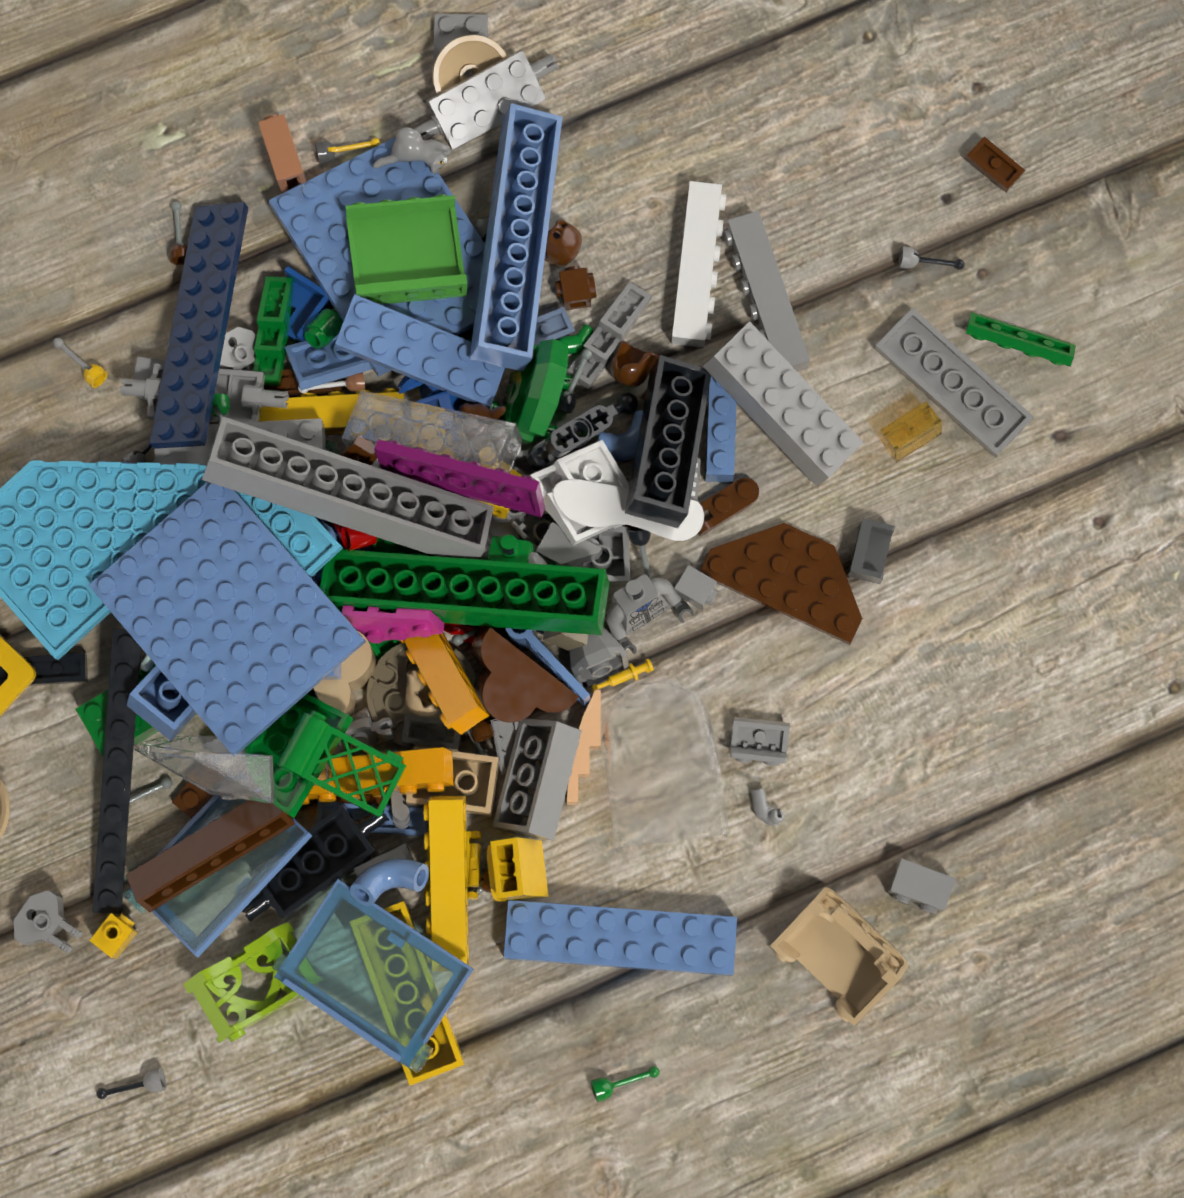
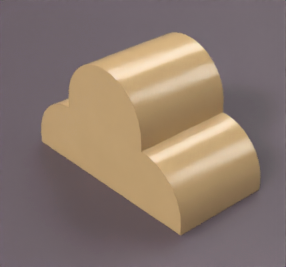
M359 631L358 633L366 642L341 663V680H322L314 687L318 700L351 717L356 707L354 691L368 684L369 678L372 676L377 665L376 656L371 645Z

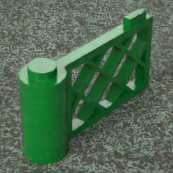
M311 710L310 714L303 713L277 765L363 810L381 817L406 765L401 763L403 757L390 750L383 754L325 723L327 717L316 711ZM331 735L342 739L345 752L330 756L327 743ZM348 743L352 744L357 748L350 750ZM363 750L368 753L371 765L356 769L351 753ZM323 751H324V752H325V755H326V758L320 759V757H321V755H322V753H323ZM347 754L352 771L336 775L331 759ZM373 756L377 757L382 761L375 763ZM328 762L332 774L331 778L320 780L311 775L318 763ZM388 763L397 768L391 780L381 782L376 766ZM372 768L377 784L362 789L357 772ZM353 774L358 790L347 794L341 791L338 779ZM334 781L335 787L327 784V782ZM389 784L384 792L383 786ZM378 787L382 799L376 809L366 803L363 792ZM359 794L361 801L352 796Z

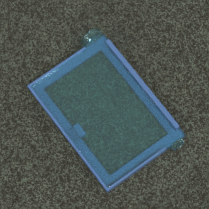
M248 770L246 773L241 771L235 779L231 777L163 850L171 848L184 840L186 836L194 834L207 826L211 821L222 817L237 805L245 803L262 791L254 780L251 771ZM294 819L295 824L152 912L196 957H199L312 835ZM131 888L123 894V897L139 912L144 914L147 911L136 902Z
M337 879L289 955L285 956L282 954L273 966V969L277 971L274 977L416 1073L423 1068L432 1054L433 1048L427 1045V1042L474 971L472 967L376 903L372 906L359 904L351 896L350 886Z

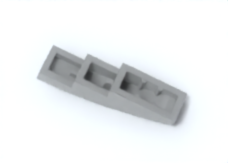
M631 282L627 284L601 318L599 326L583 346V350H591L592 357L586 361L577 381L588 390L591 388L616 353L619 342L625 340L652 299L650 294ZM581 353L567 370V374L571 375L572 379L582 359Z

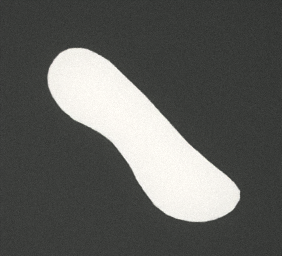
M573 479L559 482L553 490L555 502L561 512L570 520L588 527L601 528L618 524L631 525L664 538L684 541L694 537L700 531L704 522L703 508L699 502L690 500L687 517L678 528L625 514L629 491L626 488Z

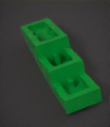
M266 276L257 316L258 332L254 346L256 357L253 371L263 372L265 375L264 385L280 386L293 293V279L289 277Z

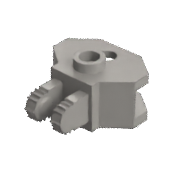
M236 327L229 332L226 331L219 369L253 371L252 363L255 362L253 355L256 336L252 330Z
M48 890L30 896L14 919V939L26 946L47 942L70 953L73 949L70 944L57 937L62 929L68 931L75 938L80 939L83 935L80 930L68 923V919L64 917L63 898ZM36 911V916L33 919L32 915Z

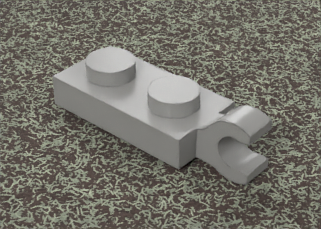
M368 717L352 721L345 734L371 746L378 744V738L382 741L394 739L391 728H394L391 718H383L371 723ZM342 739L332 755L345 751ZM348 743L350 750L357 748L352 744Z

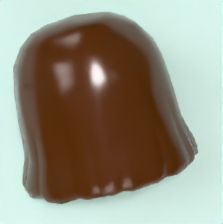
M619 342L617 352L611 363V374L617 382L625 386H640L648 378L650 370L659 355L653 352H644L625 342Z

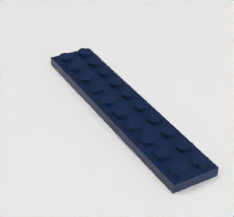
M245 202L195 206L149 443L154 449L205 446L248 214V206Z

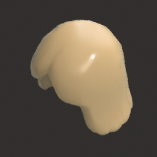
M408 670L405 694L407 709L411 713L422 717L435 715L440 711V707L437 708L432 701H427L430 699L428 693L431 690L428 685L425 686L416 673L419 670Z

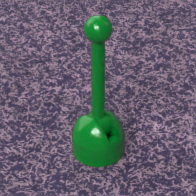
M653 1066L647 1072L613 1083L606 1078L591 1080L597 1103L605 1101L612 1095L613 1088L647 1077L656 1078L659 1076L660 1070L658 1067Z

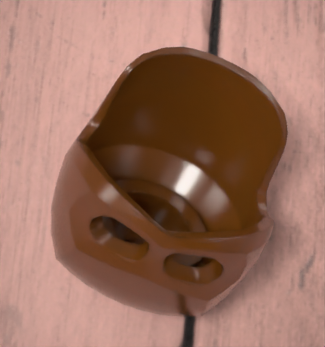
M563 219L557 220L555 226L548 230L545 261L556 266H565L571 263L577 257L582 245V235L579 230Z

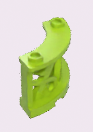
M289 922L271 929L244 947V951L236 954L232 958L229 956L200 971L183 984L188 994L193 992L218 1035L216 1038L218 1043L227 1039L232 1043L246 1034L245 1029L283 1008L298 997L302 1000L305 999L276 978V975L287 961L283 959L280 941H282L289 954H291L290 952L297 942L292 935L294 929ZM260 956H266V964L273 961V965L260 967L257 964V959ZM305 958L299 967V971L304 979L316 986L323 980L320 976L316 975L309 961ZM246 964L250 970L259 974L273 972L272 983L264 1001L247 1000L235 996L242 982V972L240 969L242 965ZM226 976H232L236 981L229 992L224 990L230 986V984L224 983L223 979ZM208 989H209L215 996H217L218 998H220V1000H218L217 1003H215V1001H214L213 997L211 996L210 992L208 991ZM280 989L287 994L275 1002ZM224 1003L230 1004L226 1013L227 1017L230 1013L238 1015L239 1019L233 1025H228L219 1009ZM246 1010L260 1011L246 1019Z

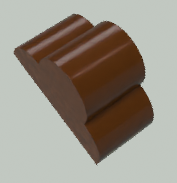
M480 626L472 641V653L482 670L476 677L474 689L489 716L503 722L513 723L527 718L535 708L553 713L564 711L571 707L579 698L578 695L491 627Z

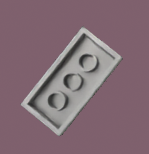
M525 718L519 722L493 823L494 828L519 836L554 841L582 730L558 721Z

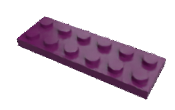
M378 439L374 448L380 467L383 470L467 498L542 517L545 510L540 482L531 476L522 475L520 477L510 474L501 468L490 469L474 461H459L448 454L436 455L429 453V451L421 447L410 448L403 446L394 440H388L387 442Z

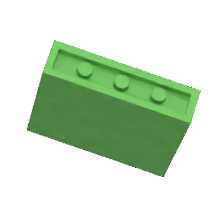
M439 194L431 198L410 197L400 201L386 199L379 203L368 204L356 202L346 206V222L356 295L380 305L467 296L468 284L466 274L464 273L455 210V195Z

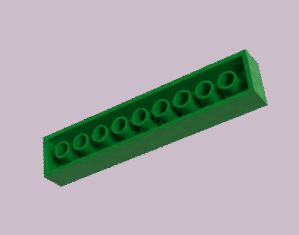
M342 549L324 565L320 589L341 613L343 605L353 606L355 608L354 611L367 612L368 607H379L380 611L395 613L397 608L431 610L443 623L602 635L610 583L606 569L356 550L347 551Z

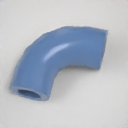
M643 411L634 412L632 424L626 433L612 434L604 431L600 433L598 441L603 440L615 461L624 462L635 458Z
M392 859L382 861L369 867L355 880L350 887L351 896L359 904L372 906L381 894L392 888H406L420 892L427 883L429 868L426 864L413 860Z

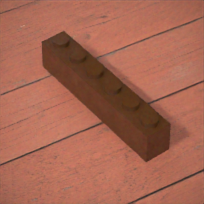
M260 791L250 800L237 805L227 814L211 821L204 828L186 836L181 842L169 849L163 850L158 856L137 866L135 870L126 874L136 902L148 912L155 910L295 824L294 819L275 806L265 796V793Z

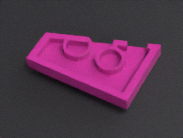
M343 605L342 614L372 643L443 634L445 624L431 610L397 608L395 613L380 611L379 607H368L367 612L354 611L355 608L353 606Z

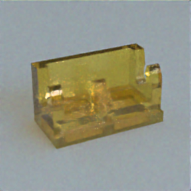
M927 401L881 429L882 442L885 447L889 446L892 458L897 463L941 435L942 421Z

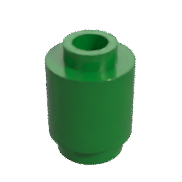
M323 309L306 327L304 337L316 349L325 347L339 334L343 321L335 310Z

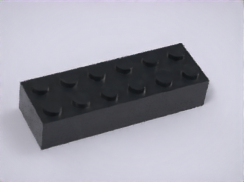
M662 355L658 357L651 368L625 514L678 528L687 517L711 374L705 368Z

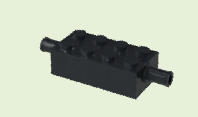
M341 805L307 830L312 837L242 912L247 913L245 916L251 922L266 909L272 907L282 920L288 921L329 891L337 879L344 880L355 872L354 868L370 861L379 854L369 840V834L386 821L388 822L389 818L383 811L381 817L378 818L369 813L361 820H355L348 809ZM279 852L249 873L254 879Z

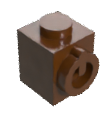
M570 266L565 268L564 271H560V281H555L557 298L563 297L565 310L591 307V299L597 298L593 272L587 273L586 268H580L579 266Z

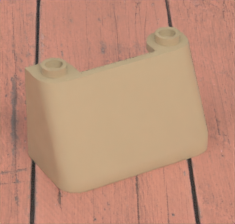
M827 887L821 890L770 945L778 959L783 962L799 961L838 999L836 1001L838 1008L836 1011L839 1017L846 1022H850L853 1026L901 979L908 968V963L902 954L835 891Z

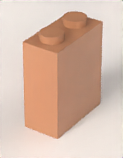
M272 114L265 117L258 124L281 193H284L305 183L306 179L285 115Z

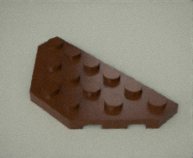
M786 523L711 548L700 571L725 588L849 645L863 619L835 546Z

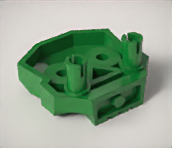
M555 339L540 341L538 345H534L532 359L524 371L517 370L511 372L508 382L510 385L507 386L505 393L508 395L504 396L503 400L506 411L500 417V419L505 421V435L514 434L519 438L521 444L527 445L533 441L534 437L545 440L549 434L558 429L557 426L549 424L558 406L561 391H567L570 386L567 380L571 381V375L566 374L569 344Z

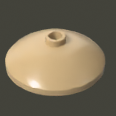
M464 35L453 39L439 52L433 66L432 80L436 94L438 95L465 80L464 74L466 70L471 69L474 75L508 56L496 42L484 36Z

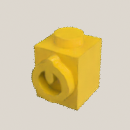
M110 913L89 941L110 958L118 959L138 931L133 928L135 922L123 913L119 916Z

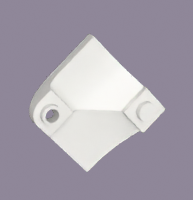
M603 440L556 460L553 465L530 475L540 482L545 510L560 526L572 546L608 529H616L623 526L618 524L598 528L578 524L561 512L553 496L554 487L559 482L573 479L629 489L626 478Z

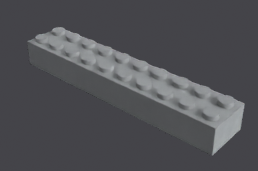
M222 416L202 478L204 481L437 557L480 560L485 551L494 506Z

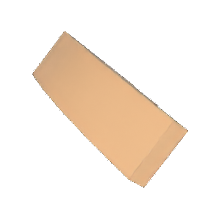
M601 690L594 691L579 727V730L582 731L568 782L567 805H578V777H590V750L601 749Z

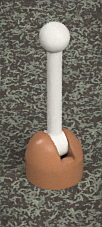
M361 372L348 376L343 381L328 382L305 390H300L298 386V390L301 393H307L308 390L346 386L351 392L365 390L364 375Z

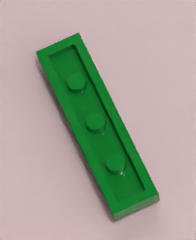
M971 312L965 334L971 335L974 339L991 341L1005 349L1013 348L1022 351L1030 357L1038 356L1049 360L1055 365L1071 367L1076 345Z

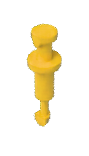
M645 659V663L636 667L629 663L627 669L608 676L607 681L592 685V694L595 690L608 685L613 687L632 678L634 681H637L638 674L645 671L647 673L654 671L650 659Z

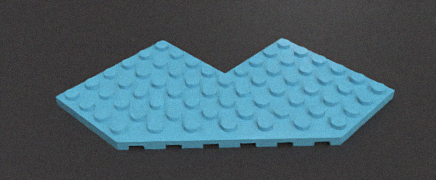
M31 460L0 488V597L55 659L59 660L111 612L89 587V584L207 483V481L202 480L206 465L139 462L137 464L121 462L83 463L81 461L43 462ZM236 491L310 577L316 574L343 549L314 516Z

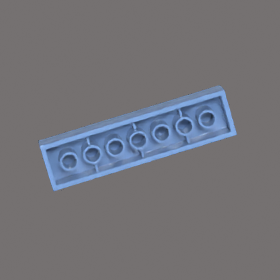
M508 900L504 959L733 976L737 917Z

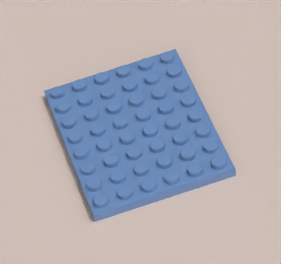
M396 137L269 200V206L342 321L345 319L354 294L356 295L346 222V206L356 202L368 204L379 203L386 199L400 201L410 197L431 198L439 194L453 195L438 171L434 175L431 172V168L425 162L399 161L377 169L373 168V164L378 159L392 154ZM455 199L464 273L466 274L468 284L467 296L383 304L382 306L458 336L474 327L485 243ZM368 361L378 377L391 371Z
M210 482L205 483L89 584L94 593L233 756L239 754L366 642L236 491Z

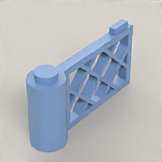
M506 628L508 640L516 648L528 647L562 684L579 696L577 701L584 708L588 706L591 700L590 694L535 637V630Z

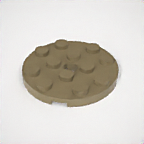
M400 643L387 651L379 659L372 676L369 678L367 704L374 722L383 718H391L394 728H391L394 739L391 741L401 747L413 750L414 746L426 748L447 746L463 734H459L453 728L448 729L443 724L439 716L442 714L441 709L433 716L422 717L411 713L406 707L407 672L412 669L419 670L417 664L414 665L407 657L405 651L408 647L406 644ZM452 647L474 687L476 675L471 664L461 652Z

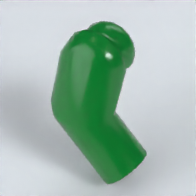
M583 324L576 335L565 336L558 339V341L569 344L568 354L579 353L583 350L584 344L593 334L594 330L590 326Z

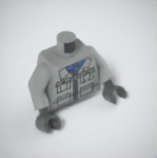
M643 574L637 579L629 581L626 586L612 595V605L606 614V622L612 636L624 650L629 648L632 653L636 654L637 648L625 638L626 636L663 614L671 606H674L673 611L682 623H685L681 617L683 612L689 611L692 616H694V612L687 602L681 601V596L668 580L660 578L651 580L646 574Z

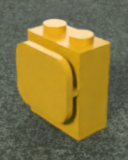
M515 837L490 841L491 844L487 847L490 888L495 901H524L549 897L542 840Z

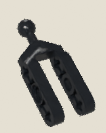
M631 393L621 394L617 404L614 406L613 404L608 407L597 405L554 430L545 440L536 444L527 452L526 461L531 469L540 471L553 465L556 460L582 448L593 437L609 428L615 417L622 413H634L638 407L637 398ZM581 431L583 436L579 437L575 433ZM561 440L564 444L557 446L556 441ZM547 450L549 455L539 461L536 456Z

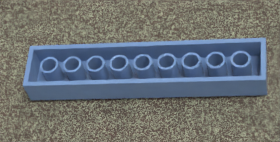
M511 103L502 118L470 351L471 360L523 372L532 359L562 116Z

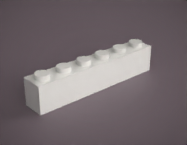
M690 181L671 345L704 348L705 339H711L712 323H707L708 313L713 314L715 297H710L711 287L716 288L718 272L713 271V263L719 262L721 246L716 245V236H722L724 220H718L719 210L725 211L726 194H721V184Z

